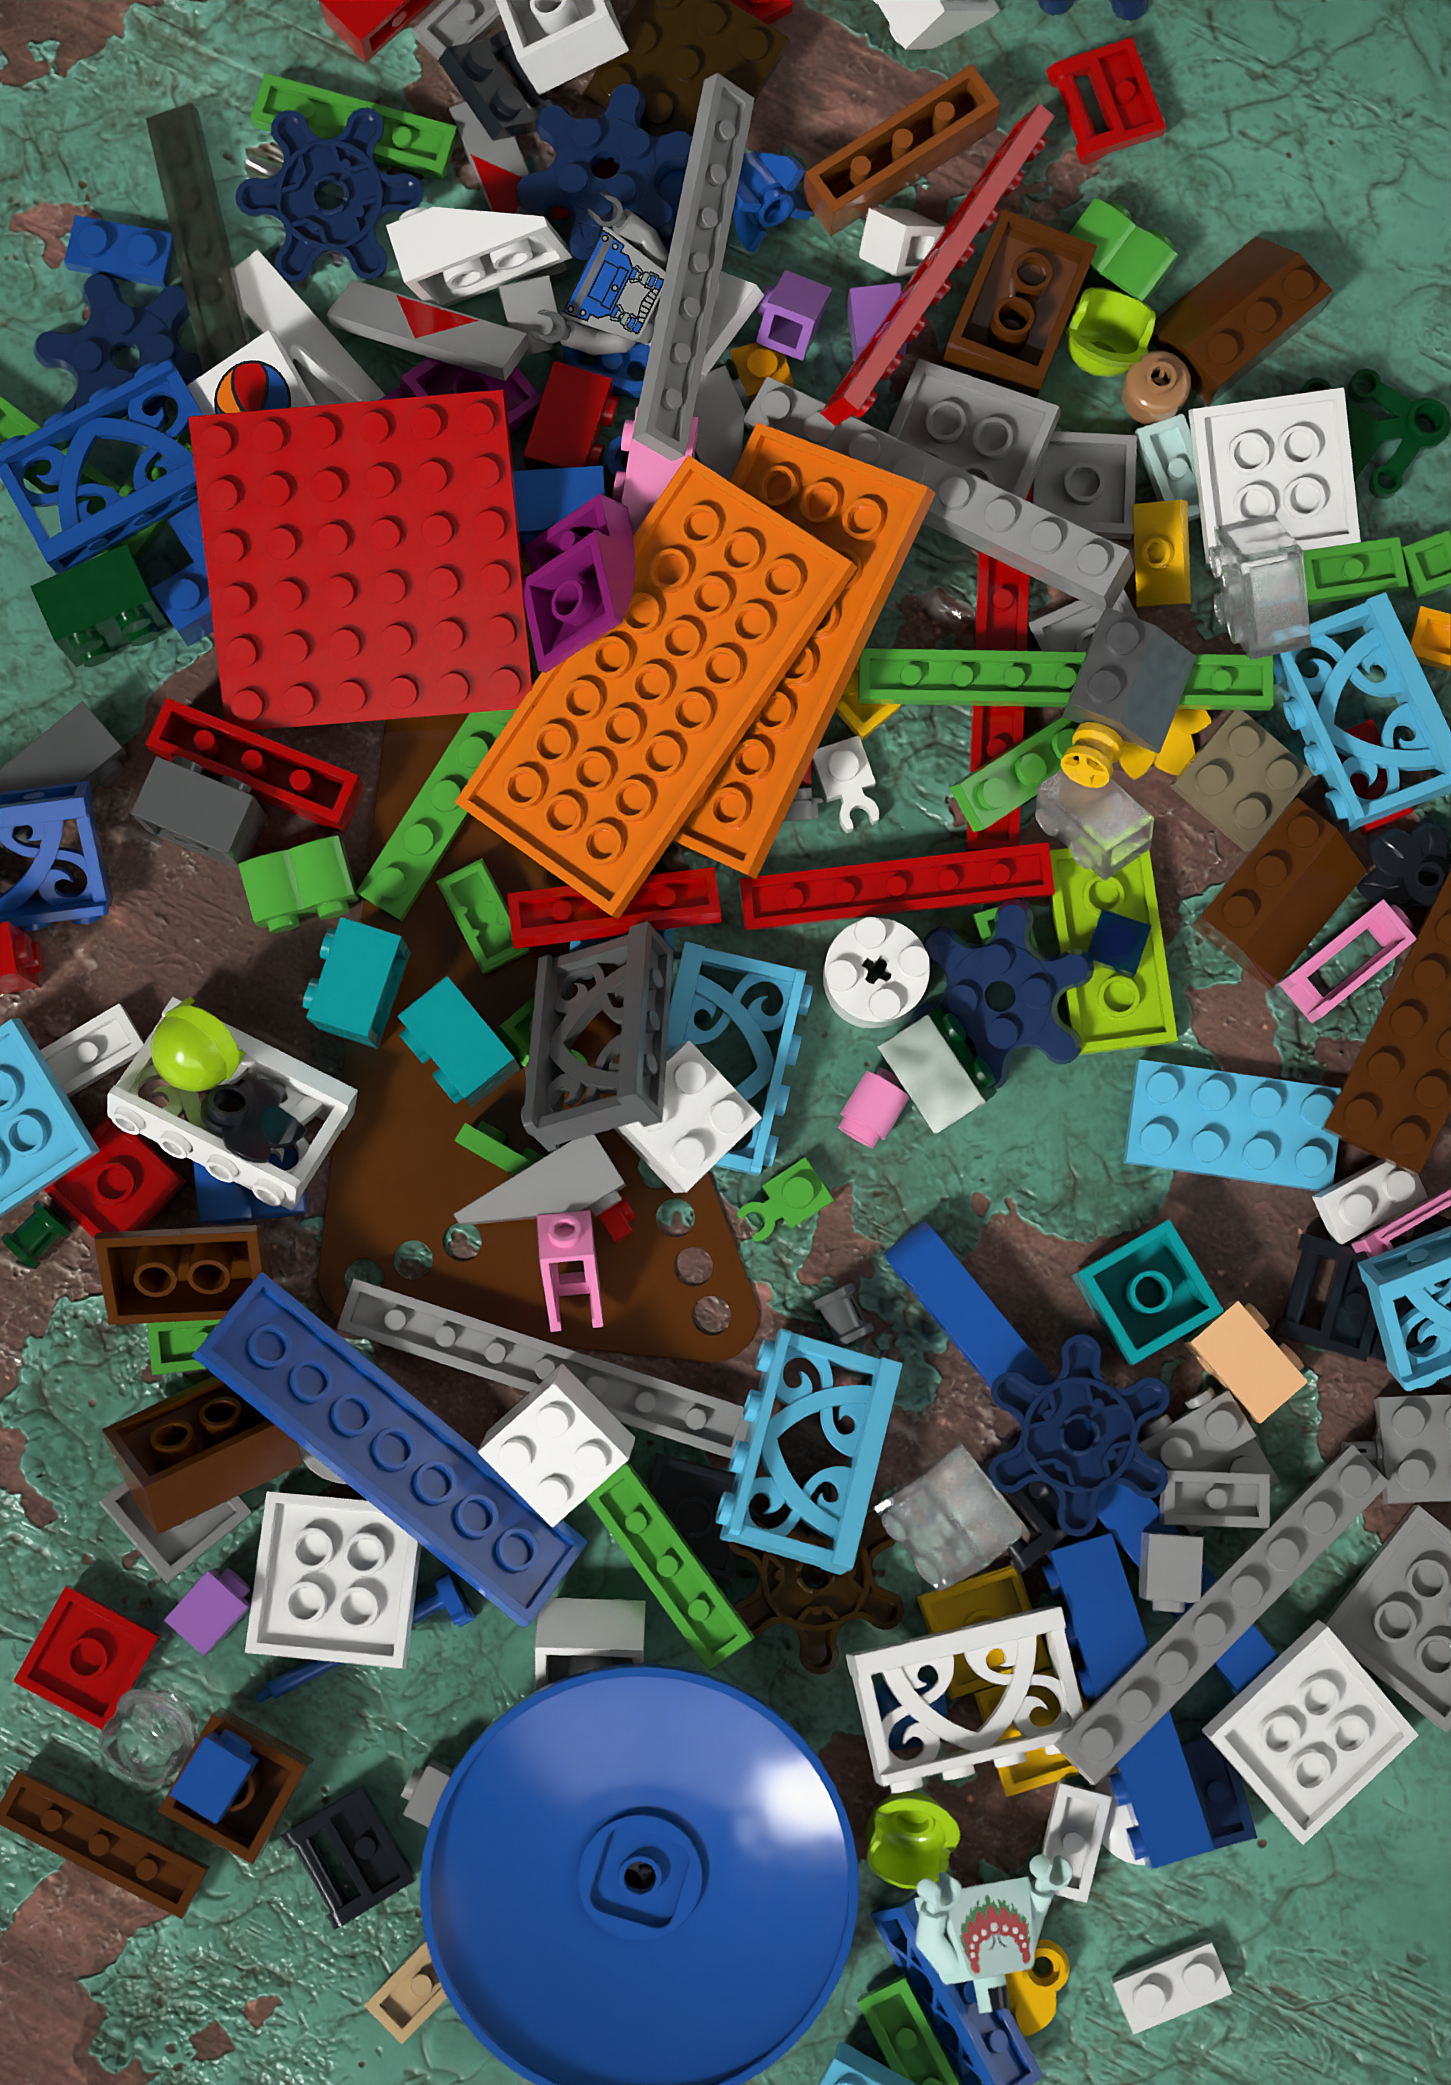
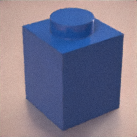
M224 1730L221 1735L212 1731L204 1737L169 1795L217 1824L225 1817L259 1759L249 1753L252 1745L239 1735L229 1730Z

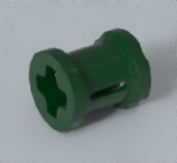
M38 1200L33 1205L34 1212L14 1233L6 1232L1 1237L6 1247L19 1260L35 1270L41 1265L39 1258L60 1237L67 1238L73 1232L69 1225L41 1200Z

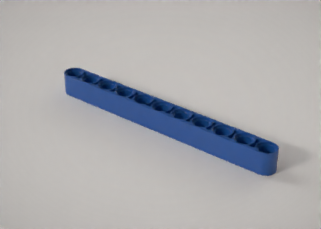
M925 1221L919 1223L883 1252L890 1266L990 1390L993 1381L1005 1372L1019 1373L1035 1385L1044 1386L1055 1381L955 1255ZM1010 1414V1415L1015 1419V1421L1019 1424V1422L1017 1421L1016 1417L1013 1416L1012 1414ZM1074 1419L1065 1426L1064 1440L1070 1449L1083 1450L1089 1446L1093 1438V1431L1086 1421ZM1114 1484L1107 1486L1100 1492L1097 1498L1098 1524L1106 1534L1112 1533L1116 1546L1138 1573L1140 1571L1141 1532L1180 1534L1173 1525L1159 1524L1160 1509L1151 1498L1140 1497L1124 1485ZM1203 1562L1201 1594L1216 1580ZM1185 1602V1610H1186L1192 1603ZM1183 1612L1170 1613L1177 1619ZM1252 1624L1213 1666L1232 1690L1239 1695L1279 1656Z

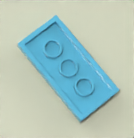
M1139 1059L1136 1061L1123 1163L1321 1192L1333 1185L1339 1139L1321 1130V1127L1341 1088Z

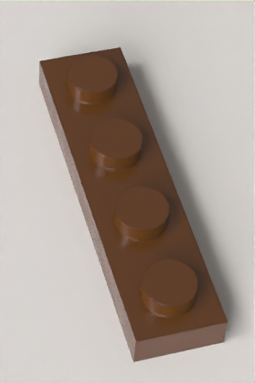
M23 1769L16 1772L0 1803L1 1826L180 1919L186 1915L210 1866Z

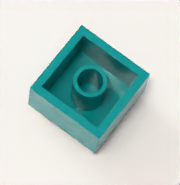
M340 917L337 929L329 928L321 946L320 958L326 959L320 979L312 977L305 992L303 1008L309 1009L307 1018L320 1031L378 1049L411 954L403 938L399 935Z
M448 976L398 1015V1018L406 1026L399 1033V1036L422 1064H425L432 1058L439 1067L432 1076L455 1104L465 1099L474 1108L521 1070L513 1055Z
M1170 1219L1155 1225L1071 1274L1124 1366L1136 1364L1224 1312Z

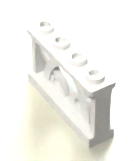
M172 997L163 1010L160 1021L168 1011L182 1001ZM222 1022L231 1032L239 1050L242 1049L246 1054L243 1056V1060L229 1080L225 1079L215 1087L224 1084L233 1085L240 1079L245 1081L266 1079L279 1082L286 1086L283 1097L285 1102L280 1103L279 1107L295 1117L303 1126L315 1116L325 1121L311 1145L308 1144L304 1137L293 1144L298 1152L299 1161L292 1169L284 1171L268 1162L253 1163L245 1161L225 1147L221 1133L211 1130L204 1124L200 1115L201 1102L198 1092H189L170 1085L161 1086L152 1092V1097L160 1096L168 1101L167 1106L163 1109L138 1096V1091L143 1084L152 1080L163 1079L155 1069L151 1058L150 1044L156 1029L155 1027L118 1083L108 1093V1117L124 1132L132 1135L140 1133L158 1142L160 1147L168 1154L180 1159L187 1157L205 1166L207 1171L215 1178L224 1182L234 1181L252 1190L254 1195L262 1202L271 1206L282 1205L289 1210H294L299 1202V1198L340 1132L345 1130L353 1117L358 1090ZM271 1148V1153L276 1154L282 1162L284 1148Z
M1045 1606L846 1654L866 1735L875 1783L882 1786L890 1785L892 1793H899L920 1788L923 1786L922 1777L941 1772L944 1780L972 1775L975 1773L973 1764L994 1760L995 1767L1015 1765L1027 1760L1026 1751L1045 1747L1047 1755L1061 1753L1053 1744L1084 1714L1064 1631L1066 1624L1062 1607ZM1045 1634L1055 1678L1033 1674L1036 1656V1635ZM999 1648L1003 1651L1004 1661L998 1666H1012L1011 1674L997 1673L988 1668L986 1656L992 1649ZM964 1653L968 1664L980 1677L992 1683L1007 1685L995 1710L976 1732L964 1729L950 1722L928 1705L937 1700L948 1688L954 1671L953 1655ZM924 1665H931L937 1671L938 1679L932 1688L919 1696L914 1689L921 1688L928 1683H923L919 1680L918 1671ZM876 1673L882 1674L885 1683L901 1705L890 1711L882 1720L871 1675ZM1029 1685L1044 1686L1058 1697L1060 1711L1052 1724L1037 1727L1030 1721V1712L1033 1708L1040 1706L1047 1709V1707L1039 1698L1026 1696ZM910 1715L917 1722L909 1725L905 1730L902 1744H905L911 1737H918L923 1743V1750L913 1759L901 1760L890 1751L888 1737L895 1723L903 1717ZM1012 1722L1015 1728L1023 1734L997 1741ZM940 1738L964 1748L937 1756L940 1748Z

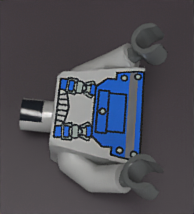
M606 190L599 193L611 201V209L606 215L598 216L593 210L588 208V214L596 223L603 226V229L561 315L550 310L542 309L538 311V314L552 319L553 328L547 335L532 331L534 338L540 341L555 343L560 340L564 346L591 355L624 353L633 348L636 342L644 345L649 343L654 332L669 253L657 231L630 210H623L621 202Z

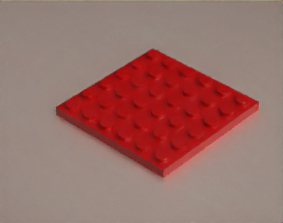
M505 389L188 417L224 720L226 722L250 731L512 710L519 707L525 696L532 690L534 680L528 618L523 598L524 577Z

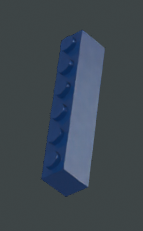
M1112 1533L1050 1551L1047 1554L1049 1564L1042 1566L1044 1580L1050 1596L1060 1595L1066 1614L1064 1616L1066 1624L1064 1631L1068 1648L1076 1647L1083 1667L1075 1670L1081 1695L1084 1701L1093 1699L1094 1703L1149 1648ZM1168 1710L1114 1766L1116 1773L1108 1775L1117 1806L1127 1805L1133 1824L1132 1827L1125 1828L1132 1855L1135 1861L1144 1859L1146 1867L1150 1869L1215 1850L1170 1711Z

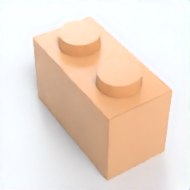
M1239 1301L1229 1302L1223 1307L1224 1312L1203 1324L1183 1344L1221 1389L1230 1391L1246 1418L1251 1423H1262L1308 1382L1299 1372L1304 1368V1364L1285 1343L1278 1347L1266 1334L1265 1330L1269 1328V1324L1252 1304L1247 1303L1243 1307Z

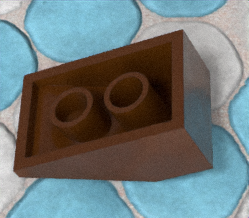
M1002 209L949 338L941 366L1037 398L1097 245Z

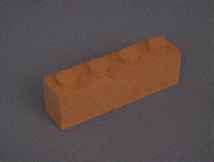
M971 64L806 171L804 174L803 198L829 235L832 236L868 213L869 208L877 207L995 130L1001 103L973 64Z

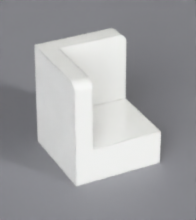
M869 208L859 256L861 259L894 276H913L944 230V226L908 209Z

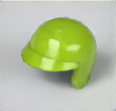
M1101 287L1087 288L1082 294L1079 303L1075 305L1065 329L1066 346L1070 357L1083 371L1094 376L1113 377L1127 372L1131 365L1142 361L1141 355L1148 353L1147 347L1155 326V311L1146 303L1130 295Z
M191 996L188 999H184L165 1014V1017L159 1022L153 1033L150 1047L154 1067L166 1082L185 1091L198 1092L211 1089L225 1079L229 1080L236 1072L246 1053L242 1049L239 1050L231 1032L217 1017L201 1008L191 1006L195 1001Z
M917 1791L894 1793L884 1798L872 1810L867 1821L864 1835L867 1863L872 1872L878 1877L901 1888L917 1889L918 1883L925 1878L938 1884V1875L940 1872H947L950 1853L954 1851L960 1840L958 1824L937 1801L928 1795Z

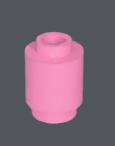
M879 1068L876 1074L865 1071L840 1113L844 1118L838 1128L851 1138L874 1149L879 1139L885 1140L910 1099L909 1095L902 1091L904 1087L897 1076L883 1068Z

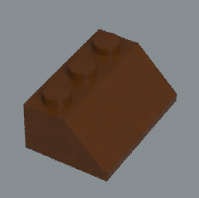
M1255 236L1155 320L1150 342L1158 351H1166L1176 355L1186 364L1191 376V387L1210 406L1321 313L1333 290L1299 253Z
M1296 798L1247 855L1192 923L1191 927L1268 989L1272 990L1366 874L1367 870L1338 829L1299 798Z
M258 1225L95 1233L94 1242L108 1325L221 1320L261 1272L273 1280L268 1237Z
M213 1376L102 1429L104 1438L137 1506L158 1535L303 1464L298 1443L217 1376Z

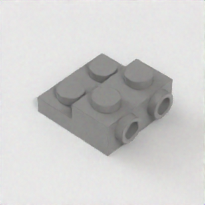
M1212 1386L1208 1387L1184 1402L1189 1409L1188 1411L1173 1420L1165 1413L1140 1428L1144 1437L1138 1440L1139 1447L1144 1454L1159 1461L1166 1470L1270 1474V1487L1280 1482L1255 1441L1254 1437L1256 1434L1229 1390H1221L1215 1393ZM1182 1525L1187 1535H1192L1206 1527Z

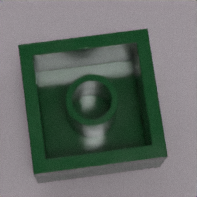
M127 544L30 586L54 642L75 667L83 664L85 667L100 665L113 656L112 651L128 644L136 647L150 643L160 636V630L169 627L159 602L150 590L152 586L146 572Z

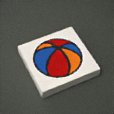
M267 330L187 385L203 415L317 406L277 334L270 330Z

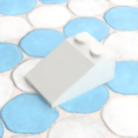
M420 207L406 211L400 216L399 221L386 225L404 283L422 301L444 308L573 258L568 245L544 216L431 207L429 209Z

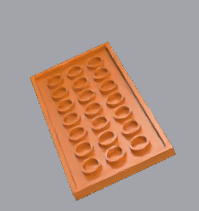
M758 422L729 482L853 562L858 568L673 838V841L755 879L763 866L936 494L928 486Z
M687 455L633 536L635 552L634 585L629 609L623 622L548 672H541L533 684L532 690L525 696L454 802L617 919L620 918L858 568L853 562L689 455Z

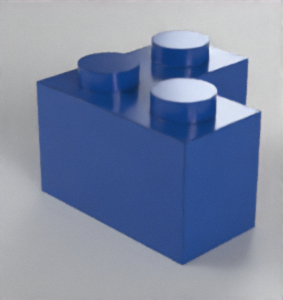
M198 501L167 519L176 536L193 560V563L150 589L187 647L214 631Z

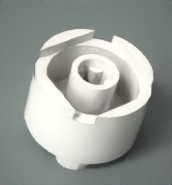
M867 917L845 928L831 944L823 967V986L830 1006L842 1019L861 1028H881L903 1021L917 1007L929 980V956L919 938L901 923L884 918ZM876 964L882 965L885 968L883 976L888 981L878 979L874 984L868 983L865 980L868 971L864 966L873 968Z

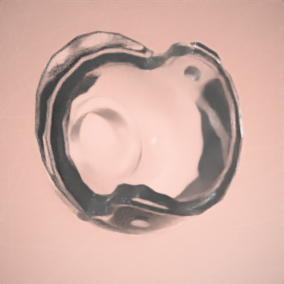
M164 1689L131 1690L121 1696L117 1704L116 1713L108 1720L100 1734L99 1744L106 1759L126 1777L146 1786L161 1785L169 1777L182 1769L199 1737L197 1717L188 1702L176 1693Z

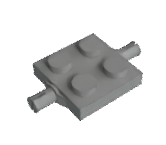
M1451 1394L1378 1397L1374 1399L1376 1428L1372 1441H1343L1341 1452L1347 1446L1353 1445L1358 1451H1362L1361 1454L1369 1462H1374L1376 1469L1390 1482L1382 1491L1383 1505L1451 1502Z

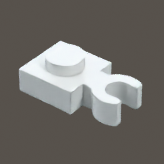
M859 735L817 749L812 758V763L826 803L837 799L842 801L843 805L839 815L842 829L846 833L853 831L850 813L855 809L866 811L871 825L877 824L879 820L878 807L871 798L864 796L863 793L864 790L875 787L876 782Z

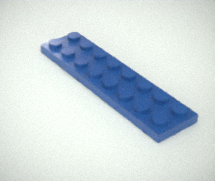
M263 1272L250 1284L192 1354V1357L522 1628L531 1624L589 1542L563 1520H560L552 1528L478 1453V1450Z

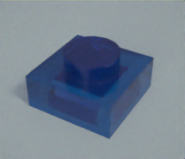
M1102 909L1099 912L1086 952L1091 956L1095 965L1133 977L1136 975L1152 925Z

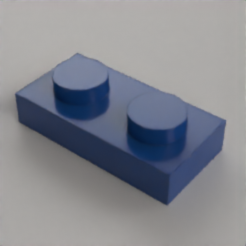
M75 215L64 263L67 269L93 275L105 274L114 279L165 288L167 287L177 241L173 233Z

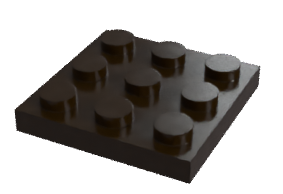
M637 0L621 27L629 51L599 65L583 94L586 98L607 110L609 98L614 89L622 84H631L637 87L646 99V110L641 119L642 130L650 136L657 137L668 135L675 131L686 132L693 137L704 80L719 73L755 99V103L789 46L790 40L789 37L728 0Z

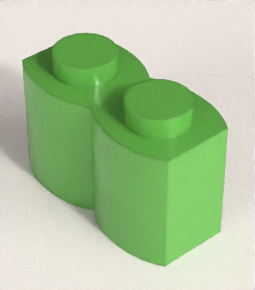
M1094 198L1068 233L1097 245L1084 280L1101 288L1130 295L1147 304L1173 269L1178 254L1173 250V244L1170 239L1160 231L1155 229L1146 231L1137 227L1131 221L1132 216L1129 211L1115 201H1108L1106 203Z
M339 836L311 841L289 850L262 855L238 864L254 924L260 929L268 927L270 933H281L300 926L299 918L310 914L318 913L320 919H330L344 915L350 911L349 904L359 901L345 846Z

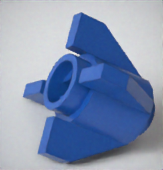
M756 151L744 154L733 207V216L737 238L747 251H756L767 233L764 227H774L782 223L789 215L791 218L809 220L813 214L812 209L807 203L793 192L806 171L796 158Z

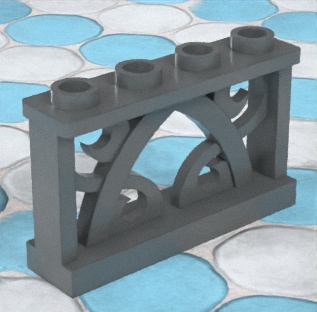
M648 921L630 926L629 935L552 958L548 954L538 959L537 978L533 983L535 994L533 1020H531L529 1025L531 1036L529 1062L525 1067L527 1079L525 1105L521 1109V1119L527 1133L533 1136L547 1151L559 1149L561 1143L631 1123L639 1122L643 1127L663 1122L673 950ZM595 978L596 985L590 991L585 985L579 983ZM575 984L578 987L577 995L573 998V990ZM615 998L620 1003L624 1000L622 1008H615L613 1003ZM603 1010L612 1021L622 1025L621 1034L611 1040L602 1050L595 1063V1067H591L578 1060L571 1052V1048L592 1019ZM620 1054L619 1064H616L613 1060ZM585 1088H587L584 1099L577 1107L563 1110L564 1103L568 1107L575 1105L582 1098ZM569 1092V1096L564 1102V1094ZM601 1093L615 1095L599 1100Z

